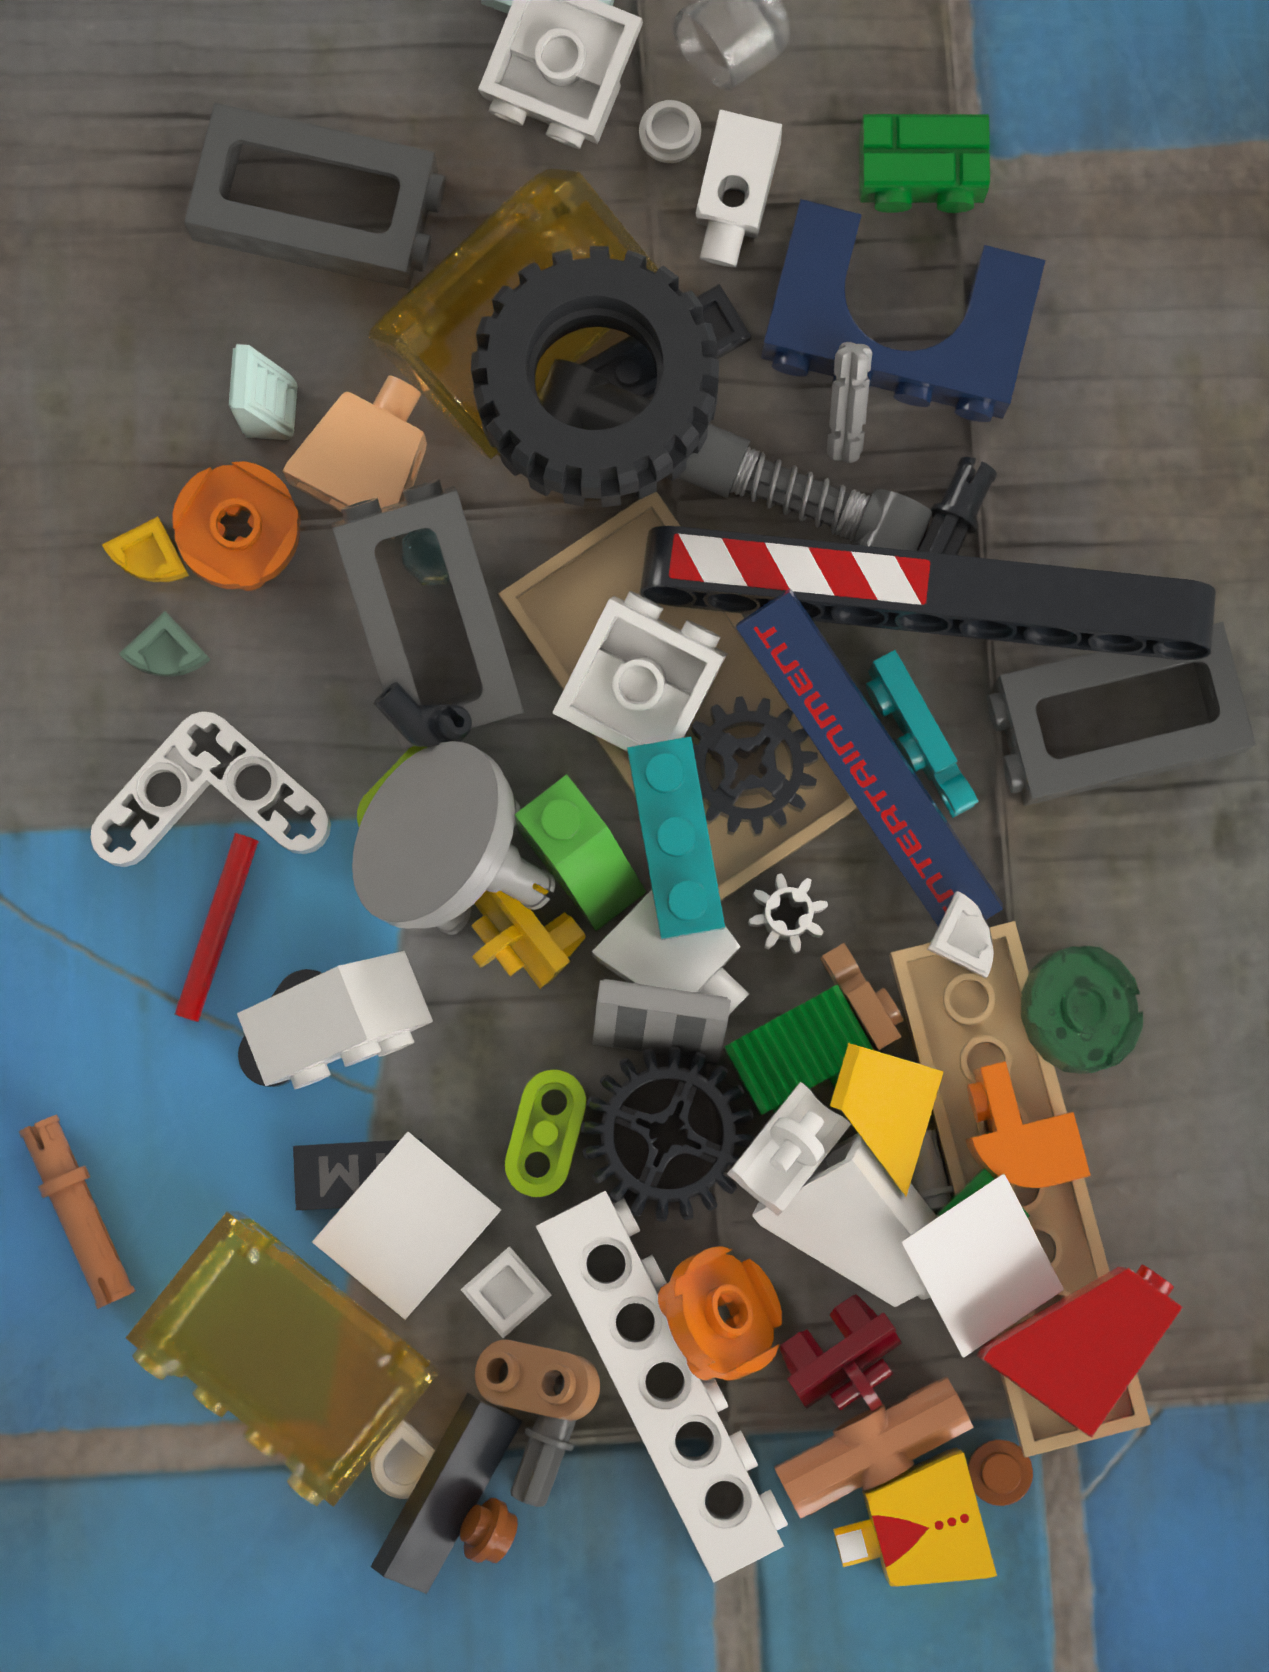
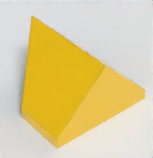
M848 1043L830 1107L842 1110L896 1185L907 1197L944 1071Z

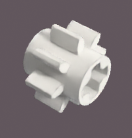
M781 873L777 874L775 880L777 891L771 896L764 891L755 890L753 898L765 907L763 914L753 916L749 919L748 924L751 927L764 925L770 933L765 941L764 948L769 950L778 939L789 940L790 949L794 954H797L801 948L799 936L804 932H807L812 937L820 938L824 931L819 925L813 923L812 919L815 913L825 910L828 907V903L821 900L812 902L806 894L811 886V879H805L799 888L787 887L786 879ZM781 898H788L792 907H803L805 914L796 921L795 930H787L784 921H773L771 913H774L779 908Z

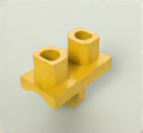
M536 883L533 884V889L545 896L548 894V890ZM486 890L474 903L483 914L480 919L471 925L485 944L472 956L479 968L496 958L509 976L524 968L539 989L552 981L570 962L568 957L586 938L585 933L575 920L565 912L544 927L531 909H528L521 902L502 891L489 892Z

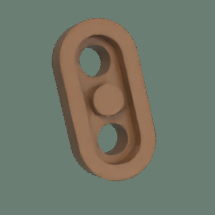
M499 1340L490 1344L481 1353L475 1368L477 1388L480 1394L490 1403L561 1420L572 1421L587 1415L595 1406L600 1393L598 1372L588 1359L579 1355L522 1342ZM506 1362L508 1365V1375L503 1382H500L499 1371L502 1364ZM562 1374L564 1377V1388L556 1396L554 1392L555 1380Z

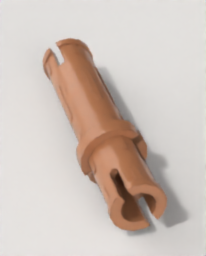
M54 1115L35 1123L32 1127L28 1126L20 1130L19 1134L24 1139L43 1182L42 1185L38 1186L43 1199L46 1197L50 1198L96 1301V1308L99 1309L136 1292L134 1285L132 1286L86 1184L85 1180L90 1178L86 1165L78 1166L59 1123L60 1119L58 1115Z

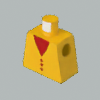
M957 1447L922 1461L881 1485L868 1490H862L869 1519L833 1529L843 1568L880 1558L885 1579L890 1586L987 1579L997 1576L965 1455Z

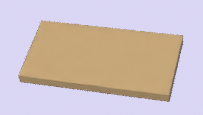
M657 492L636 501L498 593L499 599L562 691L609 598L616 596L625 601L629 591L641 595L640 587L649 530L658 526H680ZM659 604L664 608L659 619L681 630L686 620L701 625L721 637L716 648L728 653L685 737L691 736L693 744L698 745L700 740L691 731V726L695 721L704 723L709 727L713 725L710 709L715 704H718L727 715L733 713L735 699L743 696L748 711H756L763 698L770 699L769 715L775 718L786 709H790L736 629L737 623L744 619L741 613ZM793 713L791 721L787 726L792 732L803 728ZM745 725L731 728L725 731V733H730L736 739L757 736L762 728ZM592 734L635 796L628 752ZM810 737L800 745L801 750L817 752L818 760L816 763L804 767L803 773L816 778V786L814 789L806 790L798 788L796 793L803 798L806 806L801 812L786 806L783 809L787 820L785 827L779 829L768 818L763 820L762 834L754 837L750 830L749 822H740L734 835L727 834L728 818L721 815L711 824H707L721 901L858 809ZM781 742L775 751L777 770L783 773L789 781L791 774L790 758L785 746ZM762 745L756 754L752 753L746 759L740 758L737 755L733 757L739 765L735 773V780L730 786L731 789H734L741 780L745 781L751 774L760 779L764 776L760 773L758 767L762 760L760 757L767 747L766 745ZM707 752L705 762L706 775L712 789L715 791L722 782L721 766ZM756 794L741 796L733 806L758 808L773 801H768L762 795ZM703 801L704 811L706 815L709 806L705 801Z

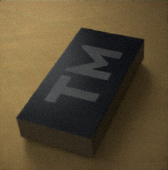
M400 1140L293 1146L296 1210L342 1208Z

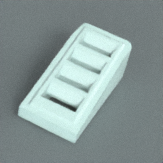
M236 344L232 354L229 407L242 433L245 434L246 438L291 439L294 435L298 388L295 379L287 371L250 345Z

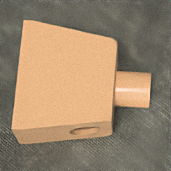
M389 375L373 404L350 392H344L286 463L283 473L289 485L340 512L346 506L373 498H378L381 508L406 501L403 490L414 486L427 446L424 432L407 423L421 396L420 391L409 383Z

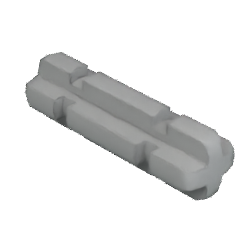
M845 342L839 346V350L835 354L834 374L836 375V381H833L829 419V427L832 430L828 434L827 454L834 461L856 462L863 451L865 432L862 429V425L866 424L870 382L867 373L871 371L872 351L865 344Z

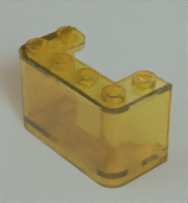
M239 1210L226 1211L126 1336V1339L137 1347V1350L132 1355L133 1359L146 1371L160 1380H164L167 1375H175L179 1378L188 1377L198 1385L192 1394L201 1404L220 1417H223L227 1411H230L248 1426L243 1436L254 1447L270 1458H274L278 1452L283 1454L287 1458L285 1465L293 1473L287 1480V1483L300 1496L315 1506H318L322 1500H325L334 1507L440 1374V1371L422 1354L263 1226Z

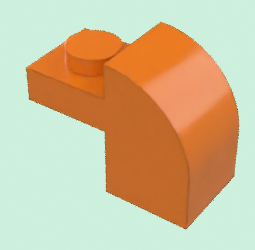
M1006 1061L973 1070L976 1082L967 1084L970 1105L976 1122L987 1120L990 1133L966 1138L965 1141L972 1157L982 1169L985 1168L994 1179L1005 1174L1011 1186L1023 1188L1049 1187L1091 1176L1074 1112L1022 1124Z

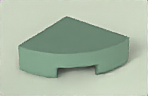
M166 611L119 653L134 668L150 675L174 677L193 672L211 660Z

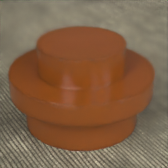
M1004 1439L987 1441L975 1449L968 1462V1470L974 1492L980 1499L996 1506L1013 1504L1019 1501L1031 1486L1033 1468L1030 1458H1025L1022 1448L1011 1441Z
M493 1497L482 1505H475L470 1509L460 1530V1539L464 1542V1554L467 1559L476 1563L483 1562L484 1560L497 1563L506 1555L514 1541L518 1519L515 1514L508 1511L505 1502Z

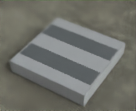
M609 979L600 980L592 1045L639 1052L653 1049L655 1054L668 1056L671 1047H679L681 1058L693 1059L695 1054L700 1052L706 1056V1062L719 1063L731 1000L723 996Z

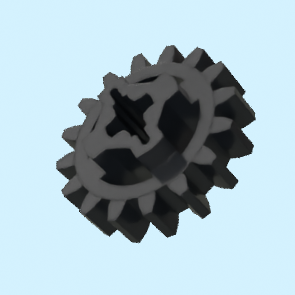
M743 696L736 697L733 713L729 715L718 704H715L710 709L713 725L709 727L704 723L695 721L691 726V731L700 740L698 745L693 744L702 799L709 806L705 815L706 822L709 825L720 815L728 818L727 834L729 835L735 834L740 822H749V827L754 837L762 834L763 820L768 818L779 829L785 827L787 820L783 809L787 806L792 810L801 812L806 806L803 798L796 793L798 788L806 790L814 789L817 779L803 773L804 767L810 766L818 760L817 752L801 750L800 745L809 735L804 728L792 732L787 727L793 715V711L789 708L783 711L777 718L769 715L770 699L767 698L761 700L756 711H748ZM745 725L762 728L757 736L736 739L730 733H725V731L731 728ZM781 742L785 746L790 758L791 774L789 781L783 773L777 770L775 751ZM762 745H766L767 747L760 757L762 760L758 767V770L764 776L760 779L751 774L745 781L741 780L734 789H731L730 786L735 780V773L739 765L733 757L737 755L740 758L746 759L752 753L756 754ZM707 752L721 766L722 782L715 791L712 789L706 775L705 762ZM756 794L762 795L768 801H773L758 808L733 806L741 796Z

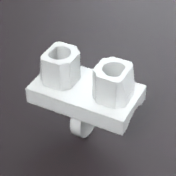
M800 1082L727 1174L756 1200L779 1216L851 1123L843 1116L824 1106L811 1090Z

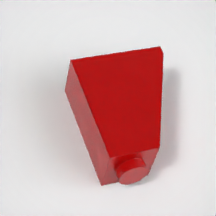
M1141 1264L1135 1273L1130 1268L1118 1266L985 1343L976 1356L1080 1432L1092 1438L1183 1307L1168 1297L1174 1286L1150 1268Z

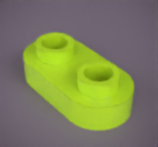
M546 1070L535 1075L527 1083L522 1094L505 1158V1172L511 1185L517 1191L527 1196L543 1197L556 1192L564 1184L569 1174L586 1110V1095L580 1082L565 1071ZM552 1090L562 1092L567 1099L565 1110L558 1115H550L542 1107L544 1095ZM535 1152L544 1153L550 1160L548 1173L539 1178L531 1176L525 1167L526 1159Z

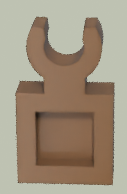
M845 943L822 955L820 960L834 984H838L873 1049L878 1051L901 1038L895 1025L902 1022L903 1018L896 1004L885 988L874 992L869 981L866 982Z

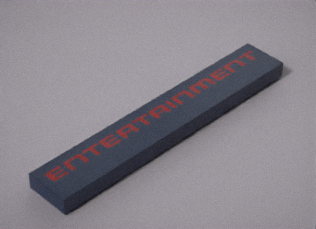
M790 588L738 622L736 629L937 926L939 927L957 891L967 896L978 906L985 920L1003 910V903L792 589Z

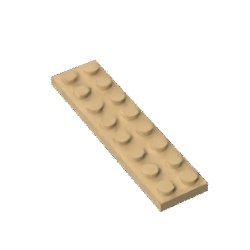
M1015 921L989 927L994 955L987 978L927 950L930 943L889 954L918 1064L944 1071L931 1115L935 1130H937L938 1141L950 1186L953 1185L954 1188L953 1197L982 1169L972 1157L965 1139L990 1133L987 1120L976 1122L970 1105L967 1084L976 1082L974 1069L1006 1061L1022 1124L1067 1113L1053 1060L1037 1045L1027 1023L1025 1001L1031 978ZM1085 1178L1043 1188L1011 1186L1021 1207L1030 1215L1028 1220L1064 1290L992 1339L1110 1272ZM1001 1374L1019 1446L1022 1448L1025 1458L1151 1425L1138 1374L1135 1375L1092 1438L1080 1432Z

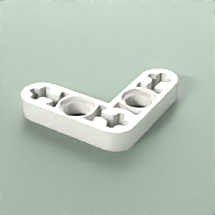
M202 711L191 714L182 721L99 814L92 825L90 838L93 849L105 861L114 866L121 867L135 865L149 854L210 784L282 847L292 853L308 854L322 847L330 835L331 822L327 811L316 798L225 719L215 713ZM215 727L220 729L221 731L217 734L216 741L232 757L238 746H242L246 750L244 754L230 762L222 779L214 776V772L224 767L214 756L206 751L200 753L198 757L192 754L197 744L191 736L198 728L206 733L212 731ZM261 766L270 773L271 788L261 799L255 801L245 800L237 793L236 779L239 773L246 767ZM162 772L175 774L181 783L179 798L172 805L166 807H158L151 804L146 793L147 784L150 779ZM285 787H289L294 793L286 797L284 802L296 813L303 815L309 809L316 813L311 820L316 832L309 839L302 834L297 835L293 840L289 839L286 835L289 833L291 825L276 810L272 813L270 821H266L261 817L263 812L277 804ZM135 798L144 811L158 818L159 821L151 829L148 823L142 819L130 834L133 840L136 841L135 846L130 851L118 847L111 853L108 847L113 839L107 833V830L114 823L124 828L134 819L137 814L131 809L126 808V806Z

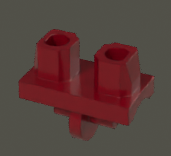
M855 1294L836 1306L829 1314L845 1338L824 1353L809 1330L806 1329L798 1332L779 1347L791 1374L787 1380L806 1409L828 1394L840 1411L860 1397L872 1412L883 1405L873 1388L892 1376L893 1373L884 1359L880 1358L902 1344L886 1314L883 1312L877 1316L874 1310Z

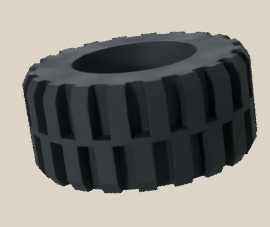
M590 246V258L573 260L571 248L552 253L553 266L541 271L538 264L533 262L519 271L520 284L513 290L509 286L503 285L492 299L493 314L491 317L484 316L481 318L475 334L478 344L477 351L471 355V375L474 385L473 393L483 431L490 446L496 447L500 453L503 465L514 476L524 475L528 478L529 487L546 497L552 490L563 494L564 503L582 507L585 498H601L602 507L621 505V496L636 492L640 500L657 492V482L664 477L671 481L676 479L687 468V458L690 454H698L707 439L709 423L715 417L719 382V360H717L716 355L717 341L712 324L705 323L703 319V306L693 291L683 293L679 289V277L664 265L656 273L647 269V259L644 255L628 250L624 261L611 259L609 246ZM602 327L624 332L643 344L654 359L657 371V384L653 398L640 414L622 425L603 430L576 428L550 415L539 400L535 387V374L540 358L557 340L580 329Z

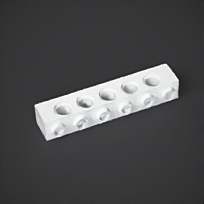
M604 1191L537 1225L536 1228L713 1583L784 1547L777 1530L787 1526L788 1523L771 1489L760 1495L758 1494L747 1472L757 1467L758 1464L741 1430L730 1436L728 1435L717 1412L729 1406L715 1378L702 1380L693 1375L687 1365L686 1357L674 1341L667 1317L661 1312L658 1304L659 1290L667 1282L653 1255L642 1260L640 1259L630 1239V1236L640 1232V1229L624 1197L620 1201L613 1203L607 1192ZM599 1245H613L624 1255L625 1269L622 1275L614 1281H598L588 1270V1255ZM628 1304H643L653 1313L654 1327L647 1337L640 1340H630L619 1332L616 1318L619 1311ZM661 1362L672 1363L683 1373L684 1381L681 1390L670 1398L654 1396L650 1393L645 1383L648 1371L654 1365ZM697 1421L704 1423L713 1433L711 1447L701 1456H686L676 1447V1434L688 1422ZM720 1481L732 1482L742 1491V1502L739 1508L732 1514L725 1516L714 1514L705 1505V1496L708 1489Z

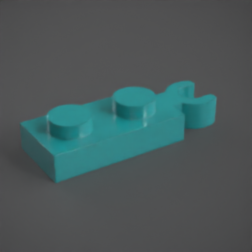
M896 650L873 661L868 671L872 680L865 684L866 689L878 712L883 717L891 713L903 733V736L897 738L896 741L904 758L914 772L923 769L928 780L933 781L946 810L952 818L974 807V804L979 801L970 784L956 764L957 758Z

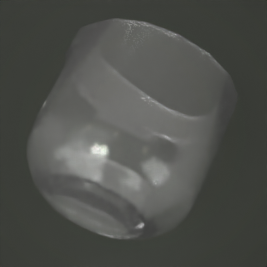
M700 0L680 10L674 17L673 33L677 46L686 60L714 85L729 91L774 61L789 43L791 34L789 17L781 0ZM693 20L710 36L719 49L727 67L719 66L713 61L697 35Z

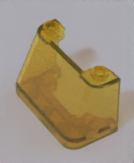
M546 169L518 189L375 323L368 336L390 362L482 456L492 459L496 454L500 456V453L496 447L490 446L483 431L473 393L471 355L477 351L478 344L475 334L481 318L484 316L491 317L494 312L492 299L503 285L509 286L512 290L520 284L519 271L533 262L538 264L541 271L553 266L552 253L570 248L573 260L590 258V246H609L610 258L624 261L627 251L630 250L646 256L647 269L656 273L658 268L579 171ZM593 327L580 329L563 336L552 344L537 364L535 374L537 394L539 395L554 359H563L571 362L577 361L610 328Z

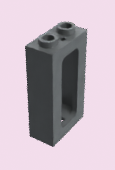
M214 103L184 222L193 241L410 289L414 270L424 272L428 262L432 236L424 233L429 211L438 213L445 191L446 176L438 174L435 152ZM242 144L396 179L400 183V190L390 228L384 233L377 234L228 200Z
M440 479L404 489L403 494L406 501L381 508L378 498H373L342 508L341 512L344 519L333 522L332 529L382 690L384 691L391 684L398 682L418 705H421L374 554L375 547L382 540L418 529L428 528L434 531L438 538L482 683L481 690L435 704L462 706L471 716L472 728L524 713L455 486L442 489ZM395 728L401 750L414 746Z
M1224 622L1213 624L1211 654L1202 659L1174 660L1098 651L1002 674L993 684L995 693L987 695V705L993 728L996 732L1005 730L1011 753L1010 755L1003 756L1006 781L1011 793L1021 792L1024 806L1242 754L1256 745ZM1194 663L1210 723L1062 759L1052 758L1047 753L1036 713V705L1040 700Z

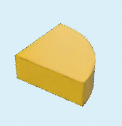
M158 516L102 544L106 553L122 570L141 580L170 582L189 576Z

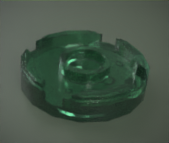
M1072 946L1047 954L1030 970L1021 992V1019L1029 1042L1045 1061L1064 1072L1091 1074L1120 1064L1135 1048L1143 1028V1011L1138 1012V1001L1136 998L1140 991L1135 978L1119 958L1100 947Z

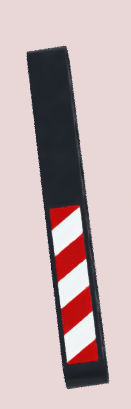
M681 526L654 527L649 530L647 535L640 594L642 597L661 605L752 614L791 588L812 621L1174 660H1198L1211 654L1216 590L1211 585L1201 581Z

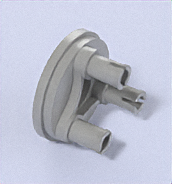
M457 741L441 742L437 746L424 748L412 755L396 768L379 788L361 821L354 845L352 861L353 881L357 895L363 906L372 915L398 928L421 929L437 927L444 934L454 935L467 924L470 918L471 906L486 890L489 892L502 891L532 910L542 908L548 903L550 898L533 889V884L536 883L546 890L554 892L555 879L547 870L540 869L521 858L518 849L510 844L513 829L517 824L514 814L520 811V806L514 800L511 787L499 765L490 756L467 743Z

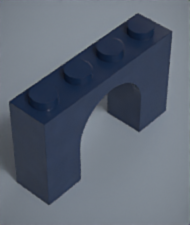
M800 199L763 344L761 359L773 361L772 368L784 374L804 377L808 375L809 371L833 376V381H836L834 363L835 354L839 350V346L845 342L865 344L872 351L871 371L867 373V377L870 379L869 388L873 386L893 391V397L896 400L912 406L928 407L931 401L956 407L955 414L972 421L990 422L992 416L1003 419L1011 403L1046 260L984 245L977 262L964 318L955 332L941 343L926 349L916 351L895 350L875 342L863 333L853 320L845 298L846 275L862 214Z

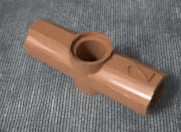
M944 1377L938 1381L935 1380L933 1381L934 1383L912 1392L906 1398L887 1408L883 1404L873 1412L869 1409L832 1431L833 1436L774 1466L799 1518L801 1519L809 1514L812 1515L826 1505L838 1501L841 1497L860 1487L862 1490H868L893 1479L914 1465L913 1459L974 1428L949 1379Z

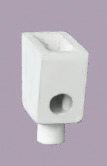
M725 110L719 111L696 209L697 223L707 226L700 259L721 266L736 267L743 237H758L781 146L782 124ZM730 190H738L744 193L743 204L738 207L726 206L722 203L724 193Z
M652 890L592 951V956L599 963L629 983L728 997L731 1000L729 1015L749 995L722 968L740 948V945L725 926V929L661 940Z

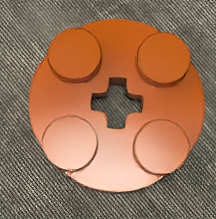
M242 461L231 462L232 465H222L213 470L211 467L197 473L186 483L175 502L172 517L175 542L187 566L198 577L211 585L224 589L256 590L262 587L265 582L279 575L292 560L300 539V514L283 481L270 470L260 465ZM242 510L248 512L250 516L247 523L253 529L250 535L246 538L238 536L234 541L224 539L227 530L220 523L221 519L226 514L236 517Z
M722 1246L705 1249L683 1260L673 1271L670 1282L664 1284L658 1293V1304L661 1312L667 1317L674 1341L686 1357L687 1365L692 1374L702 1380H710L716 1377L728 1381L745 1377L766 1367L775 1357L779 1344L771 1347L774 1341V1328L782 1325L781 1305L774 1286L766 1273L749 1258L741 1262L734 1256L726 1254L733 1249ZM726 1305L731 1315L725 1323L718 1312V1307Z

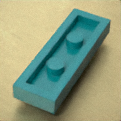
M691 736L627 747L660 939L666 940L725 929Z

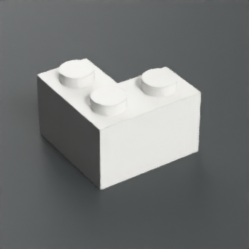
M405 951L337 966L237 1013L265 1086L291 1079L294 1089L305 1087L330 1076L327 1064L342 1058L346 1067L377 1054L378 1057L403 1049L415 1043L411 1034L412 1031L433 1022Z

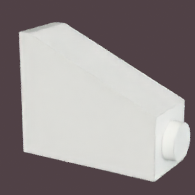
M859 1133L831 1149L779 1216L760 1202L757 1204L752 1216L760 1226L890 1305L896 1307L916 1296L921 1300L930 1298L901 1242L938 1217L911 1183L907 1197H905Z

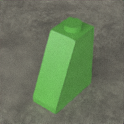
M567 774L514 814L521 836L595 931H598L646 894V890L608 826Z

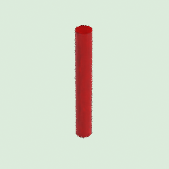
M238 833L234 834L174 1013L176 1016L199 1023L259 842L256 839Z

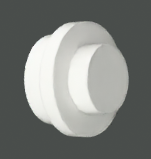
M665 100L658 102L644 113L640 121L639 138L641 145L646 153L657 161L663 163L683 161L690 157L699 145L701 138L700 120L691 107L680 101Z

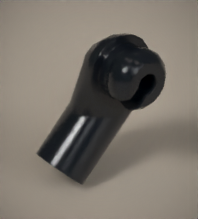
M398 682L387 687L374 701V705L414 746L430 747L437 746L441 742H460L468 736L472 728L471 716L462 706L451 704L418 705Z

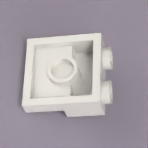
M513 0L478 88L483 98L492 101L488 111L503 120L523 126L526 116L549 124L546 135L573 148L580 149L584 139L598 144L620 90L621 84L619 81L642 27V18L599 0Z
M629 591L625 601L613 596L609 598L552 713L627 751V747L684 738L728 653L716 648L721 638L719 635L689 620H686L681 630L659 619L664 608L637 593Z

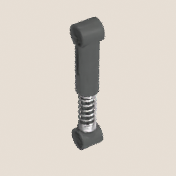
M563 359L553 360L538 395L545 410L554 418L567 425L585 430H603L622 425L640 414L651 402L650 399L611 384L604 376L587 367ZM712 424L708 426L707 439L698 454H690L687 458V468L677 477L726 498L732 492H735L736 495L739 494L740 497L747 492L751 494L752 502L762 498L767 501L768 508H772L775 504L783 507L784 515L794 511L799 513L800 521L805 520L807 517L815 520L817 528L822 524L831 526L832 534H840L845 539L853 540V545L918 551L932 516V511L923 504L892 491L875 489L871 498L870 495L866 496L865 493L861 494L860 491L856 492L855 489L849 494L845 492L844 485L839 486L838 489L829 486L828 478L819 482L813 479L812 472L807 473L806 476L797 473L796 465L787 469L781 466L780 459L772 463L765 460L764 452L760 453V451H755V449L751 450L749 447L751 440Z

